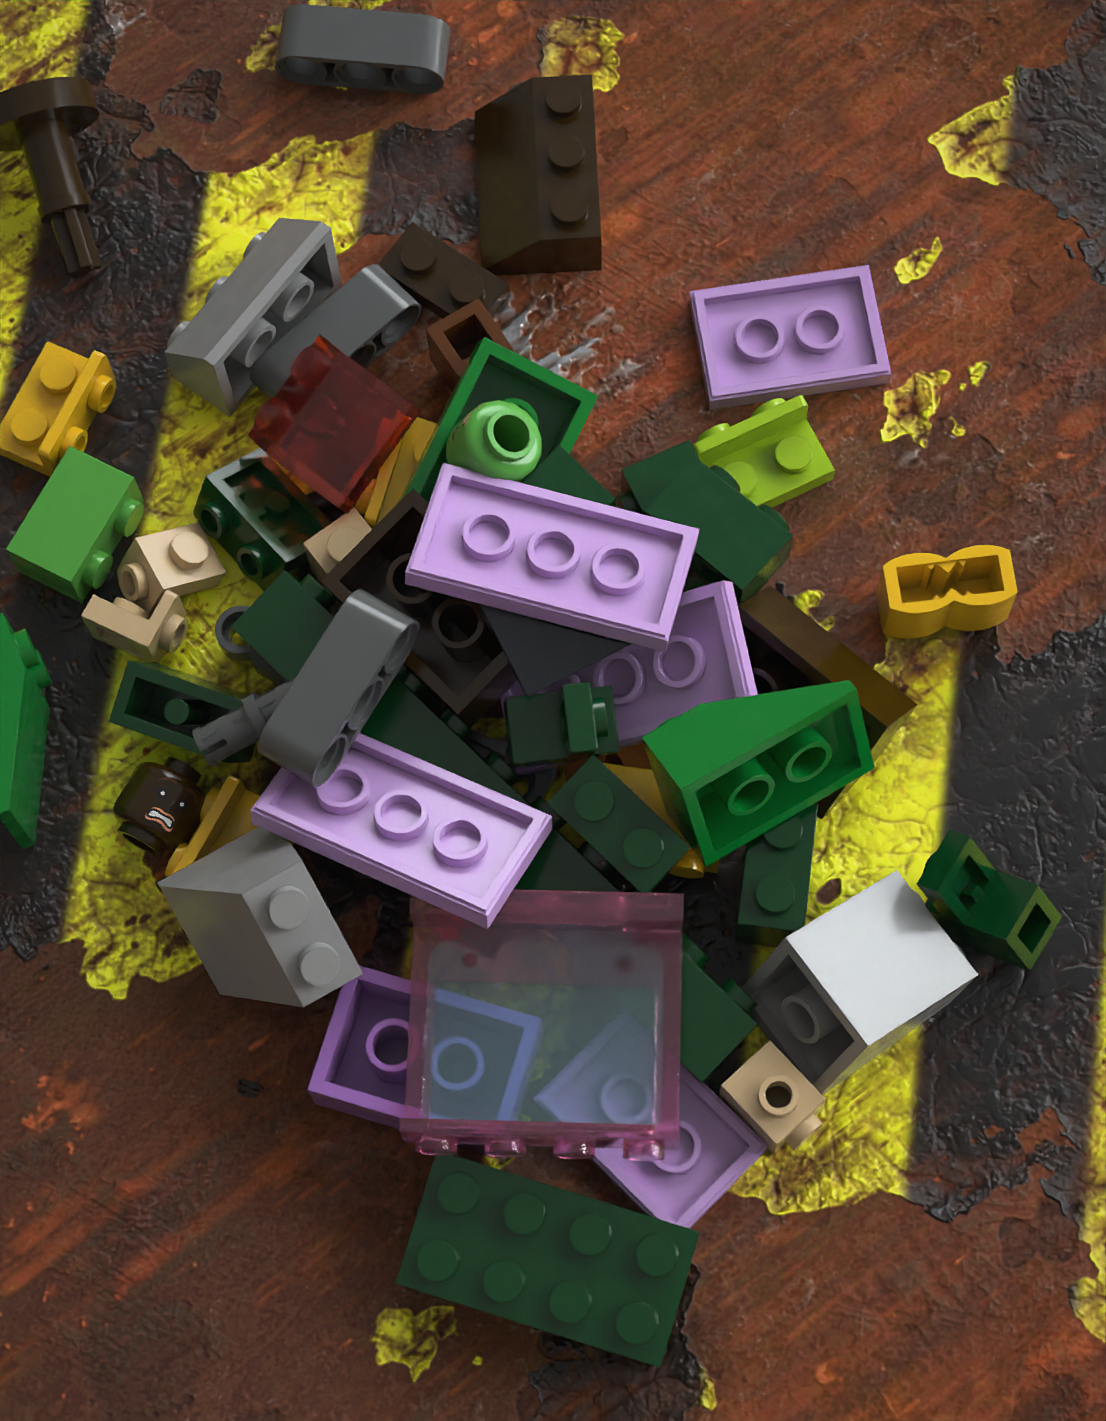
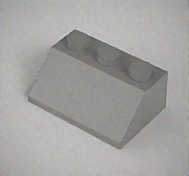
M278 218L266 233H258L246 247L243 261L229 277L223 276L213 284L206 296L205 305L191 321L182 322L171 334L167 343V350L164 353L173 378L231 417L256 387L250 380V373L257 360L342 285L331 228L321 221Z

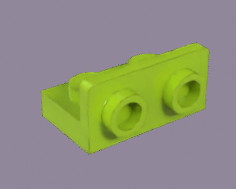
M803 395L796 396L788 401H785L783 398L770 400L758 407L753 412L751 418L731 427L727 423H722L709 428L692 445L701 462L709 468L716 465L727 471L739 484L740 493L758 507L761 504H765L773 508L834 478L835 469L806 419L808 404Z

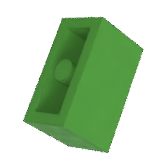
M69 446L6 548L18 572L83 603L91 588H99L109 575L113 564L112 553L121 538L132 535L142 519L144 499L135 478Z

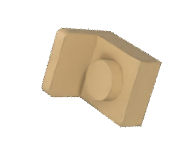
M169 590L165 591L149 620H147L149 617L148 613L131 601L116 597L114 602L111 603L94 594L81 615L92 637L144 662H156L159 664L167 651L173 653L177 650L188 628L187 613L180 596Z

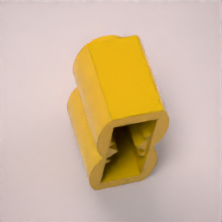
M993 545L970 546L954 552L947 558L931 553H912L897 557L883 565L876 590L883 634L901 639L928 636L939 631L944 626L961 631H978L994 627L1008 618L1018 593L1010 550Z

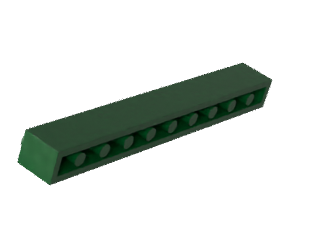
M284 570L231 627L283 678L289 681L298 675L335 617L329 608L337 600L310 574L300 582ZM403 664L360 733L552 816V830L509 896L701 1082L706 1081L760 1024L750 1014L758 1004L730 977L722 985L716 982L702 968L710 958L682 931L674 939L666 934L654 922L662 913L659 908L636 887L632 886L626 894L607 877L614 867L587 841L577 848L559 831L567 822L547 804L543 797L538 795L530 803L517 791L513 785L521 776L496 752L492 750L483 758L467 743L466 740L474 731L447 706L437 714L420 697L428 688Z

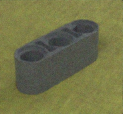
M308 4L293 5L283 12L275 69L283 78L302 84L431 94L438 92L444 85L451 29L443 20L424 14Z
M378 264L369 265L353 276L271 346L253 366L250 380L293 423L306 420L400 340L416 323L421 313V306Z
M358 589L354 591L340 607L266 723L258 741L259 754L314 787L324 784L341 763L409 656L419 634V622L365 590Z

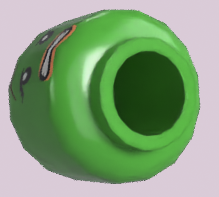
M501 400L486 402L476 407L453 427L446 443V459L450 465L469 469L491 478L519 482L535 469L541 456L542 438L537 424L524 409L514 403Z

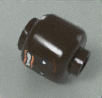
M168 757L163 765L156 762L140 763L133 771L113 807L114 817L121 824L117 833L134 846L157 857H162L165 850L175 851L179 844H188L201 821L200 813L206 797V793L197 785L201 774L188 764L173 757Z

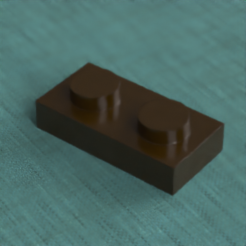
M414 222L409 225L378 263L420 305L442 319L478 298L493 318L510 296V285Z

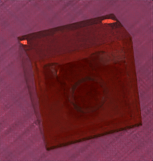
M319 334L313 344L303 349L295 358L291 367V375L276 396L270 398L261 406L255 417L254 427L248 436L272 459L348 514L418 417L421 410L370 368Z

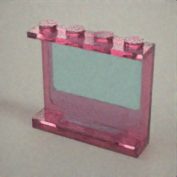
M513 890L488 929L411 895L410 916L414 928L405 1118H400L399 1127L404 1143H415V1152L426 1155L456 1154L457 1144L485 1145L484 1154L496 1157L525 1156L526 1146L554 1147V1156L566 1159L594 1158L595 1148L623 1149V1158L636 1161L663 1160L665 1158V1150H678L684 894Z

